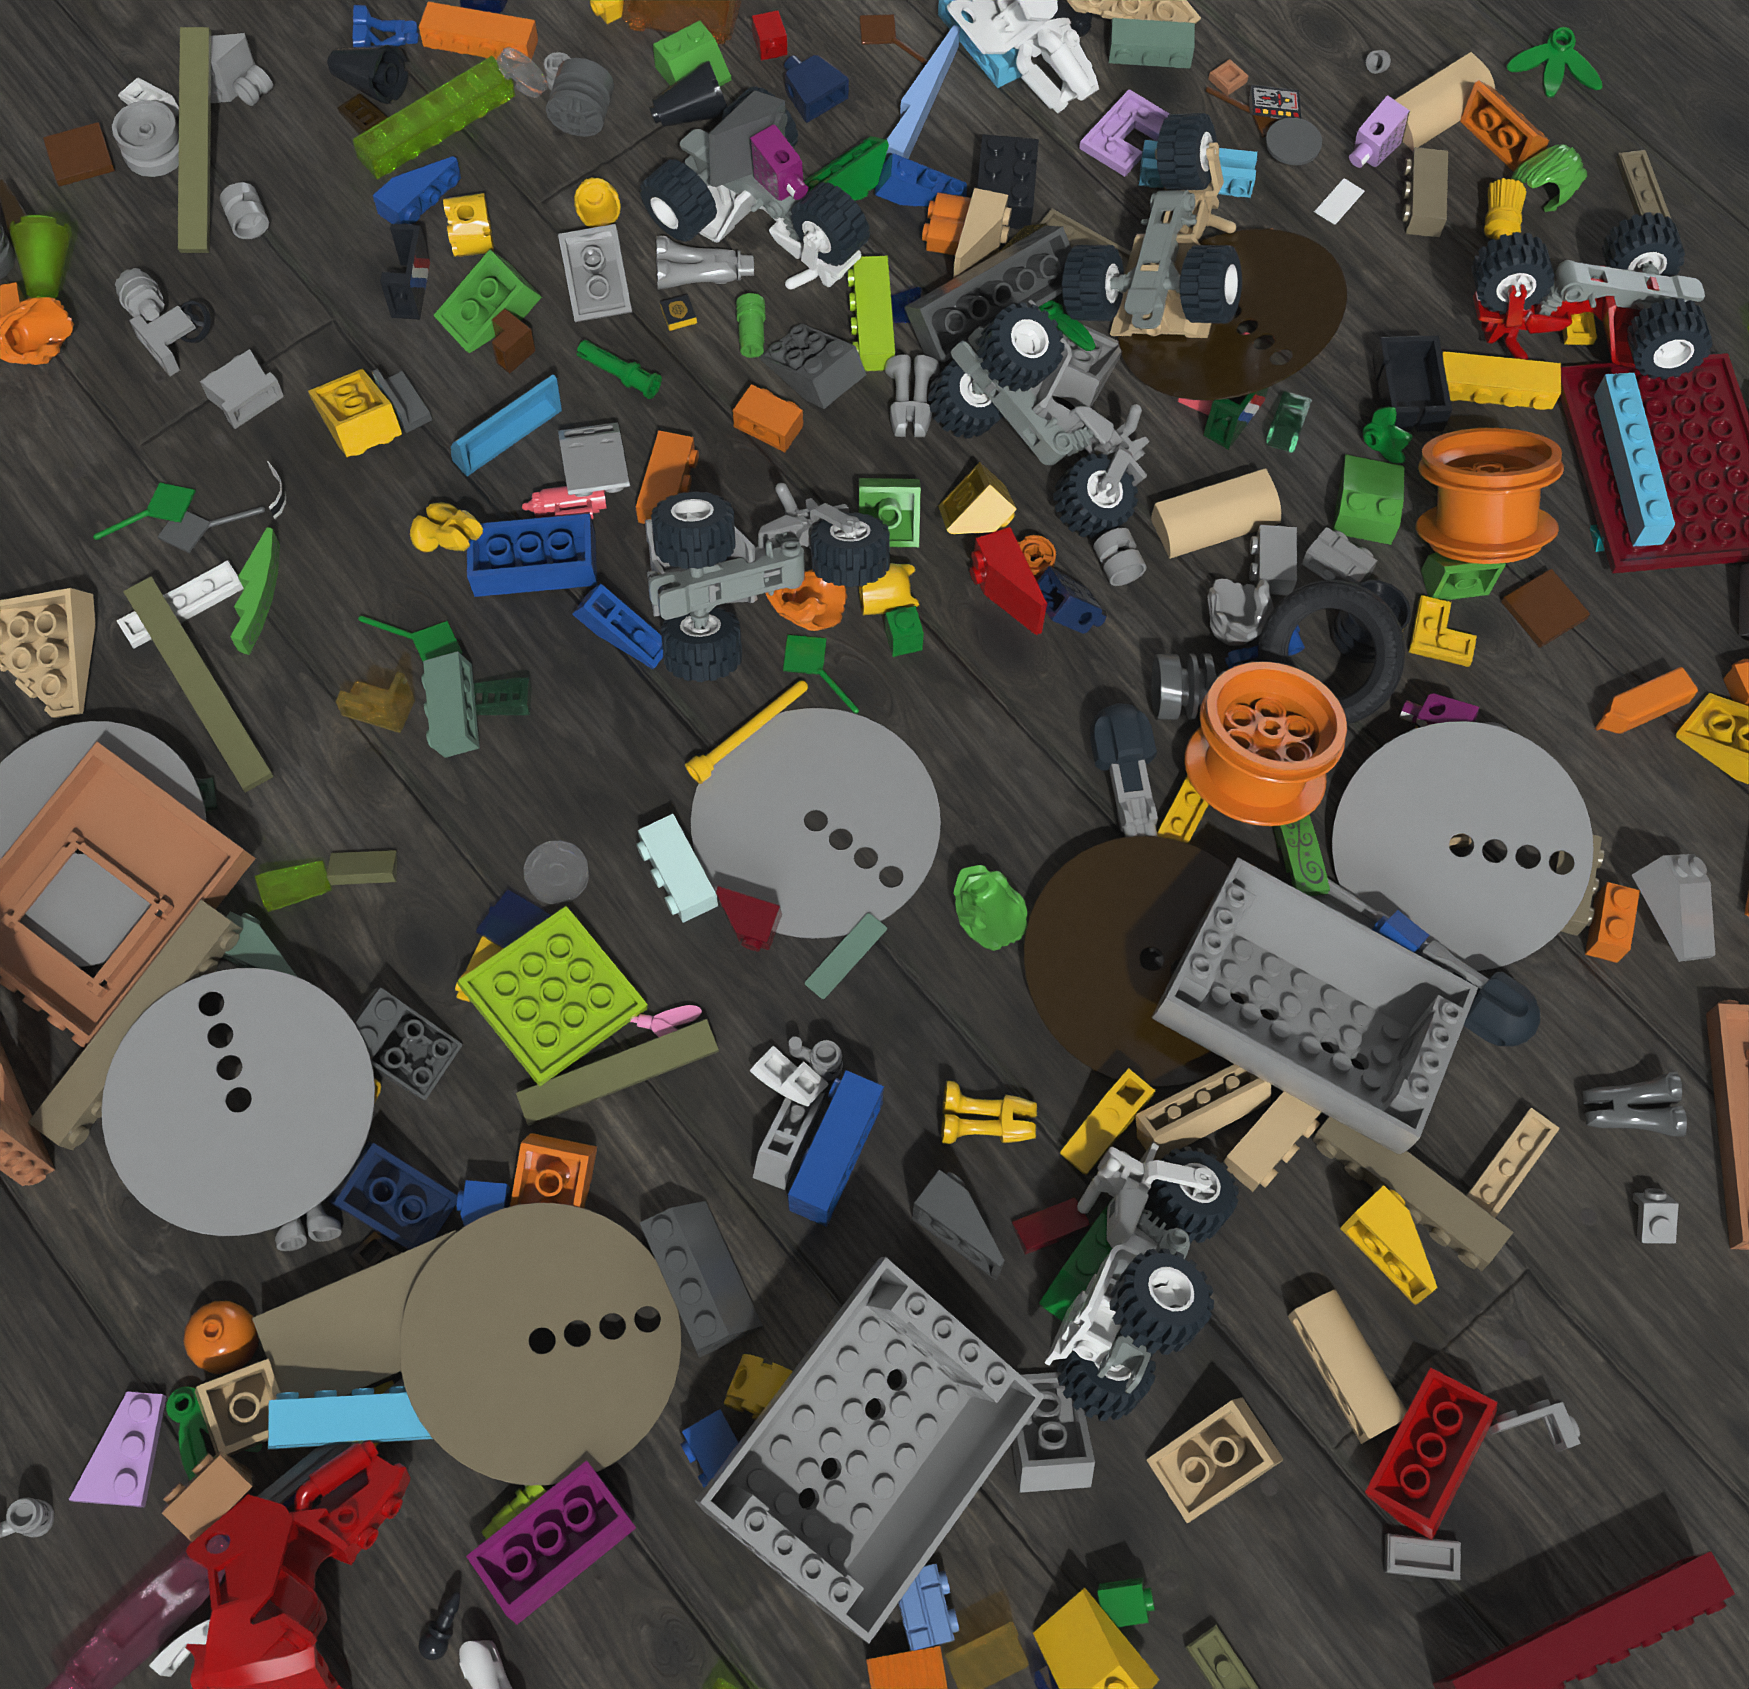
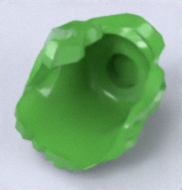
M1555 145L1521 163L1514 171L1511 179L1527 183L1531 188H1537L1548 182L1557 184L1560 193L1544 207L1545 212L1555 211L1557 207L1564 204L1579 189L1581 183L1588 175L1586 169L1583 168L1580 154L1573 147Z
M984 865L961 869L953 893L956 897V913L960 925L964 928L965 932L982 947L992 951L999 950L1002 946H1008L1009 943L1020 940L1022 935L1025 934L1028 925L1026 921L1028 912L1022 896L1008 884L1006 877L999 871H988Z

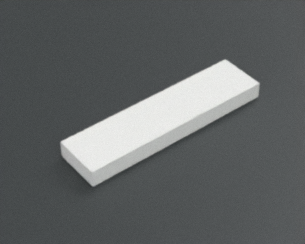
M227 560L163 596L178 621L182 623L244 588L238 575ZM135 611L117 620V623L134 649L152 639Z

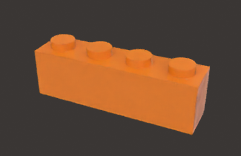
M427 2L419 24L423 47L508 61L516 64L530 65L538 43L535 20L434 2Z

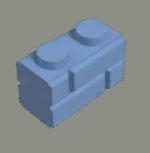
M937 1564L924 1566L898 1602L910 1651L953 1642L955 1640L953 1633L959 1631L954 1608L947 1610L944 1597L945 1594L950 1593L946 1572H938Z

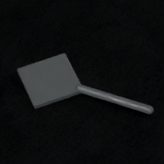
M258 507L212 521H207L186 511L181 523L169 521L157 538L190 553L208 528L263 513L265 508Z

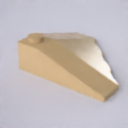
M1066 0L1076 12H1089L1108 19L1124 18L1195 24L1201 19L1187 0Z
M67 588L0 600V670L4 672L9 670L17 678L15 684L30 698L38 697L47 705L44 711L53 718L83 714L95 632L93 594Z

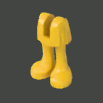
M443 502L430 504L426 508L430 520L418 515L413 520L410 529L412 544L422 552H432L438 545L449 550L465 551L470 547L468 542L470 539L477 540L483 534L480 522L466 510H458L455 506Z
M946 1081L942 1109L944 1114L941 1127L942 1143L952 1144L958 1137L974 1134L1000 1136L1002 1143L1036 1138L1035 1123L1013 1120V1118L1028 1119L1036 1117L1037 1103L1012 1095H1005L1003 1100L973 1099L962 1095L957 1082ZM953 1114L989 1115L999 1117V1120L961 1119Z

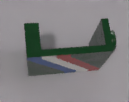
M1269 387L1245 395L1246 398L1240 405L1229 399L1214 400L1203 436L1229 450L1265 401Z

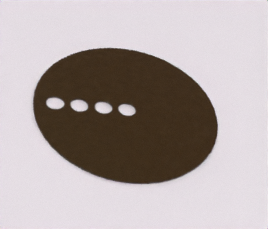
M1248 229L1235 231L1234 233H1223L1199 241V244L1231 245L1235 248L1242 272V288L1238 305L1242 312L1237 318L1232 319L1228 323H1211L1208 338H1189L1181 334L1151 336L1148 334L1132 333L1131 336H1118L1121 354L1129 370L1152 389L1169 396L1189 400H1221L1239 397L1260 391L1283 381L1310 363L1326 347L1342 322L1347 304V284L1344 273L1334 256L1326 248L1305 236L1273 229ZM1254 320L1258 323V328L1251 334L1242 335L1237 332L1238 325L1243 321ZM1262 335H1272L1275 338L1274 344L1268 349L1259 350L1253 346L1254 341ZM1279 350H1289L1292 353L1291 360L1282 365L1271 363L1270 358Z
M1134 836L1110 840L1093 846L1071 859L1054 874L1039 895L1029 918L1024 942V967L1029 992L1038 1014L1054 1038L1072 1056L1094 1071L1115 1080H1119L1129 1068L1151 1087L1176 1086L1194 1082L1216 1073L1231 1063L1151 1018L1172 977V963L1182 958L1198 924L1231 869L1208 852L1188 843L1156 836ZM1155 948L1160 951L1163 956V965L1160 969L1149 971L1143 968L1139 957L1144 949ZM1230 994L1231 998L1236 1002V1000L1233 997V994ZM1260 1010L1262 1016L1267 1019L1269 1012Z

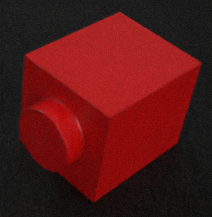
M779 11L753 15L752 33L761 61L787 55V34Z

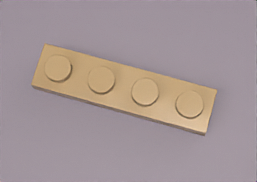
M1530 1108L1466 1196L1496 1218L1560 1128L1536 1110Z

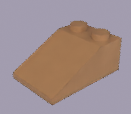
M219 1451L214 1457L208 1453L192 1469L196 1475L185 1486L179 1482L163 1498L167 1504L163 1507L162 1514L191 1542L227 1513L252 1487V1471L222 1451Z

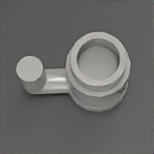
M792 1037L789 1040V1053L798 1059L808 1062L810 1067L825 1081L837 1078L842 1072V1052L834 1042L829 1040L820 1041L811 1050L802 1046V1040L799 1037Z
M29 1497L15 1501L8 1508L7 1520L0 1522V1538L15 1532L32 1538L46 1534L55 1520L52 1506L46 1501Z

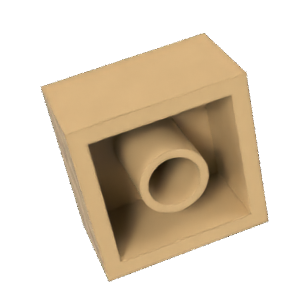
M269 1359L196 1386L195 1394L216 1454L222 1451L231 1456L268 1441L269 1400H276V1394L280 1393Z

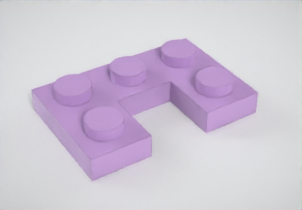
M1129 89L1080 141L1079 149L1125 177L1141 160L1142 151L1124 141V138L1135 128L1153 140L1158 141L1161 126L1169 113Z

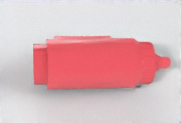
M567 486L542 489L540 492L532 493V499L528 503L522 504V509L534 512L535 518L590 513L591 519H594L593 513H600V509H607L604 490L594 491L593 494L586 497H576L575 494L568 495Z

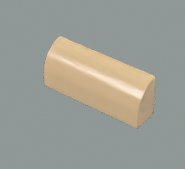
M1472 52L1395 99L1396 102L1410 110L1403 143L1412 151L1414 147H1420L1461 120L1475 82L1480 80L1495 89L1490 71Z
M1265 468L1155 503L1151 521L1171 559L1258 531L1260 525L1274 526L1280 524L1281 505L1275 485Z
M1336 1290L1313 1299L1296 1308L1288 1315L1289 1320L1361 1444L1402 1422L1407 1410Z

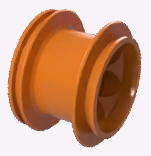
M1506 428L1459 430L1431 439L1422 449V459L1419 462L1418 469L1427 481L1438 486L1437 506L1426 511L1417 519L1415 525L1416 532L1423 540L1429 543L1435 552L1462 562L1500 564L1523 560L1535 555L1543 546L1550 543L1559 532L1557 521L1550 514L1539 509L1541 488L1554 483L1563 474L1564 465L1561 461L1562 450L1560 446L1542 435Z
M1251 662L1238 665L1220 675L1206 693L1200 708L1201 726L1193 733L1185 750V768L1196 792L1210 806L1232 819L1259 826H1281L1299 821L1311 814L1320 804L1326 790V773L1337 764L1342 756L1347 733V721L1344 710L1335 695L1322 682L1302 670L1273 662Z

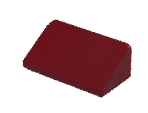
M1075 1197L1012 1222L1025 1255L1089 1230V1220L1085 1214L1078 1211V1201Z

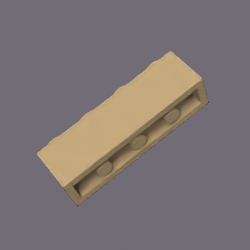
M1234 1064L1137 1113V1138L1146 1150H1148L1152 1143L1159 1145L1153 1160H1160L1166 1154H1169L1171 1150L1181 1149L1270 1103L1271 1084Z
M1283 1092L1223 1161L1228 1166L1227 1170L1233 1173L1252 1192L1259 1184L1266 1188L1279 1173L1274 1169L1279 1161L1282 1159L1285 1163H1288L1299 1150V1147L1295 1144L1302 1135L1308 1139L1321 1123L1316 1119L1322 1112Z

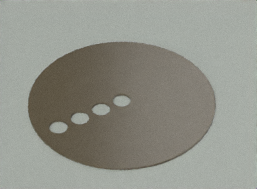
M557 1203L516 1205L500 1209L466 1225L451 1236L426 1263L414 1283L403 1313L399 1343L401 1373L410 1403L421 1424L441 1448L458 1462L492 1479L512 1484L529 1486L553 1485L559 1483L586 1460L595 1472L603 1470L618 1461L632 1450L656 1423L669 1400L679 1369L681 1355L679 1312L654 1257L635 1236L617 1223L595 1212L572 1205ZM650 1306L659 1312L661 1320L656 1330L643 1332L636 1327L634 1317L636 1312L642 1307ZM610 1313L620 1315L626 1324L624 1334L615 1340L605 1338L599 1329L601 1319ZM572 1321H583L590 1328V1339L581 1347L571 1346L565 1340L564 1330ZM537 1328H547L555 1336V1346L546 1354H537L529 1346V1336Z

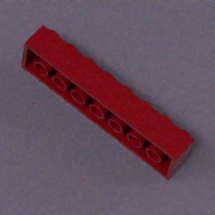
M1711 1551L1687 1556L1433 1683L1435 1689H1565L1566 1686L1563 1681L1569 1682L1576 1678L1578 1681L1583 1680L1598 1672L1597 1664L1598 1666L1608 1662L1614 1664L1629 1657L1631 1654L1628 1648L1631 1650L1642 1646V1648L1648 1647L1662 1640V1633L1674 1630V1632L1695 1623L1694 1617L1704 1613L1710 1615L1722 1610L1727 1606L1724 1600L1735 1595Z

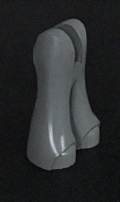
M1677 1071L1662 1074L1639 1083L1596 1087L1582 1091L1584 1105H1611L1612 1109L1586 1112L1585 1120L1587 1126L1641 1129L1676 1137H1684L1686 1135L1687 1117L1683 1106L1656 1109H1634L1628 1107V1105L1678 1104L1682 1100V1082Z

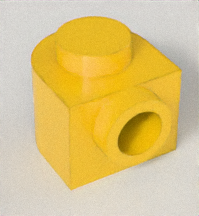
M590 0L592 11L596 16L600 15L606 24L621 18L625 13L624 0Z

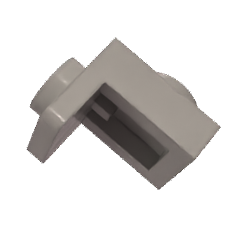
M1648 1188L1645 1189L1644 1193H1633V1201L1639 1205L1637 1239L1641 1243H1676L1679 1203L1661 1189Z

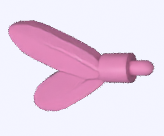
M685 1005L659 1013L654 1017L639 1014V1017H634L630 1022L637 1023V1027L651 1029L654 1034L661 1037L677 1031L674 1027L695 1021L701 1015L702 1010L697 1006Z

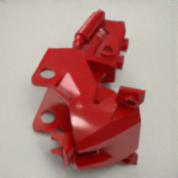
M366 1440L361 1444L356 1442L308 1475L309 1480L302 1484L296 1492L294 1501L295 1512L289 1513L287 1508L281 1503L248 1494L189 1544L186 1550L188 1557L208 1570L212 1610L206 1645L187 1644L185 1647L193 1654L195 1659L190 1678L193 1689H343L330 1673L327 1663L315 1645L317 1642L316 1638L327 1621L325 1607L314 1591L315 1574L320 1564L328 1557L352 1565L361 1549L367 1550L374 1544L378 1537L379 1531L377 1529L386 1518L392 1519L401 1509L402 1498L411 1479L405 1466L400 1463L393 1466L377 1456L379 1453L371 1440ZM321 1494L323 1496L320 1498L321 1503L312 1509L313 1501ZM216 1535L228 1536L230 1544L225 1551L218 1554L207 1551V1544L211 1538ZM225 1569L226 1581L220 1587L218 1572Z

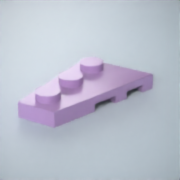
M126 1392L69 1501L134 1507L146 1506L167 1396L163 1394Z

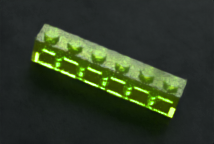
M493 56L487 58L352 139L358 159L377 180L391 173L397 167L416 158L420 153L439 144L453 133L462 130L468 124L485 116L491 110L513 98L515 92L512 76Z

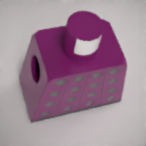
M773 124L750 137L753 177L779 201L789 196H792L795 200L803 198L808 192V186L803 182L802 160L777 126Z

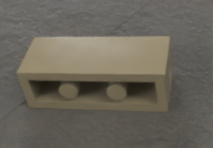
M1414 147L1411 158L1405 160L1403 176H1407V181L1404 183L1402 198L1407 199V204H1404L1402 221L1406 222V234L1440 237L1447 220L1448 151Z
M1593 835L1592 870L1583 899L1561 932L1578 936L1593 921L1595 908L1591 907L1592 897L1596 896L1600 880L1595 878L1597 868H1600L1604 858V850L1600 849L1602 841L1600 836ZM1557 851L1551 855L1549 866L1553 872L1564 875L1571 872L1574 867V860L1569 853Z

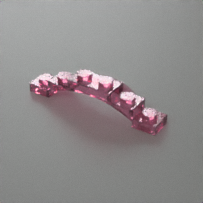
M216 1535L208 1542L207 1551L213 1554L221 1553L228 1548L230 1542L223 1535ZM183 1551L157 1576L154 1574L149 1576L94 1628L95 1635L64 1663L65 1670L45 1689H112L157 1650L209 1596L208 1570L192 1561L187 1553ZM225 1569L218 1572L219 1583L225 1574Z

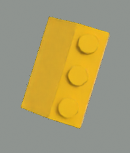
M981 462L938 505L946 530L950 534L995 532L1000 526L1002 528L1006 527L1014 518V512L1016 511L1015 504L1007 487Z

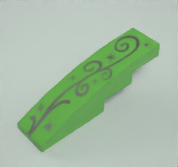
M269 527L266 528L238 576L244 588L234 606L240 621L230 637L237 650L247 655H250L263 629L273 600L278 576L280 544L273 529Z
M1310 815L1290 824L1273 826L1277 847L1282 850L1286 873L1290 872L1293 887L1308 896L1328 894L1330 887Z

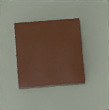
M99 122L43 137L59 187L115 171Z
M1553 569L1548 570L1508 594L1501 602L1539 648L1584 622L1590 616L1588 610Z

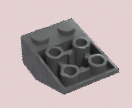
M803 323L792 328L790 333L772 344L767 351L759 356L765 365L803 399L823 409L867 375L856 346Z
M381 987L371 990L352 1017V1021L357 1026L368 1049L373 1071L423 1101L428 1098L463 1046L462 1043Z

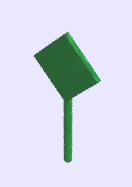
M159 483L146 510L94 534L93 538L95 540L103 538L146 516L181 523L196 491L194 489Z
M365 616L358 617L360 622L412 639L422 662L457 651L462 654L448 621L415 633H410Z
M787 635L783 671L820 675L844 703L857 714L859 712L857 706L823 670L827 638Z

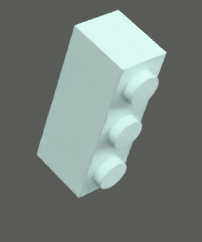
M674 814L638 830L640 842L636 843L642 859L644 861L649 859L654 869L650 870L651 875L658 888L664 886L668 894L664 899L672 915L678 913L684 923L718 906L717 895Z

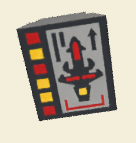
M1251 85L1249 96L1251 115L1277 119H1302L1299 90Z

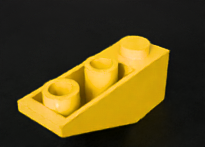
M1128 1068L1060 1151V1154L1083 1174L1087 1175L1133 1122L1136 1114L1141 1112L1150 1102L1155 1089Z

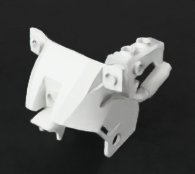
M955 0L947 5L949 13L982 54H1005L1013 47L1018 49L1016 66L1022 74V80L1049 109L1053 108L1056 113L1062 111L1069 104L1068 101L1076 98L1081 101L1085 100L1099 90L1092 64L1086 58L1079 44V35L1075 30L1071 29L1069 18L1050 20L1058 11L1057 0ZM962 10L968 12L971 15L973 23H970L963 18L961 14ZM1042 54L1043 59L1052 66L1062 79L1061 91L1036 64L1032 63L1031 56L1037 57Z

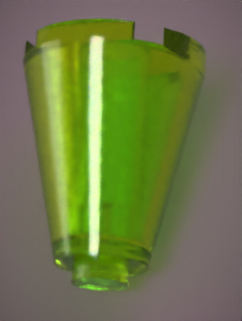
M42 215L21 217V223L16 225L12 221L10 223V236L27 295L31 298H57L72 239L71 227L65 222L63 227L56 224V218Z

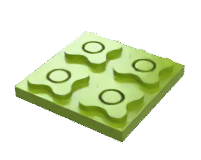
M567 906L458 980V986L539 1087L628 1024L634 1017L646 1011L648 1007L644 999Z

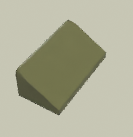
M397 850L331 853L327 869V879L331 885L397 882Z

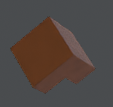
M504 309L492 319L496 336L492 341L496 363L510 374L536 350L531 329Z

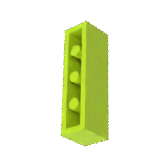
M863 256L853 265V269L847 270L848 287H854V293H849L850 311H855L856 317H851V335H857V342H852V345L856 346L865 371L885 370L886 361L895 356L888 256Z

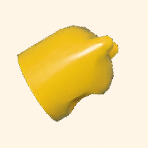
M890 563L889 571H886V575L883 578H878V581L859 586L862 615L885 614L897 607H918L919 600L911 596L909 576L915 572V567L910 564Z

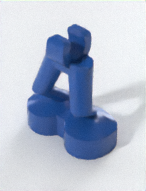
M354 5L353 47L371 46V42L375 46L392 45L396 47L405 45V43H418L419 35L415 21L380 20L371 17L366 5ZM374 27L382 32H393L395 35L380 41L371 32V28Z

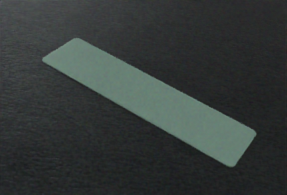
M867 913L805 981V985L821 999H825L885 933L887 927L873 915Z

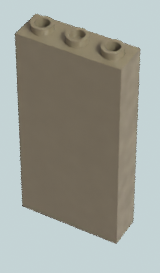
M452 1231L253 1317L254 1325L266 1357L270 1361L280 1393L298 1392L299 1398H314L315 1391L336 1390L337 1396H352L353 1389L370 1388L402 1374L399 1355L400 1329L409 1294L426 1263L457 1231Z

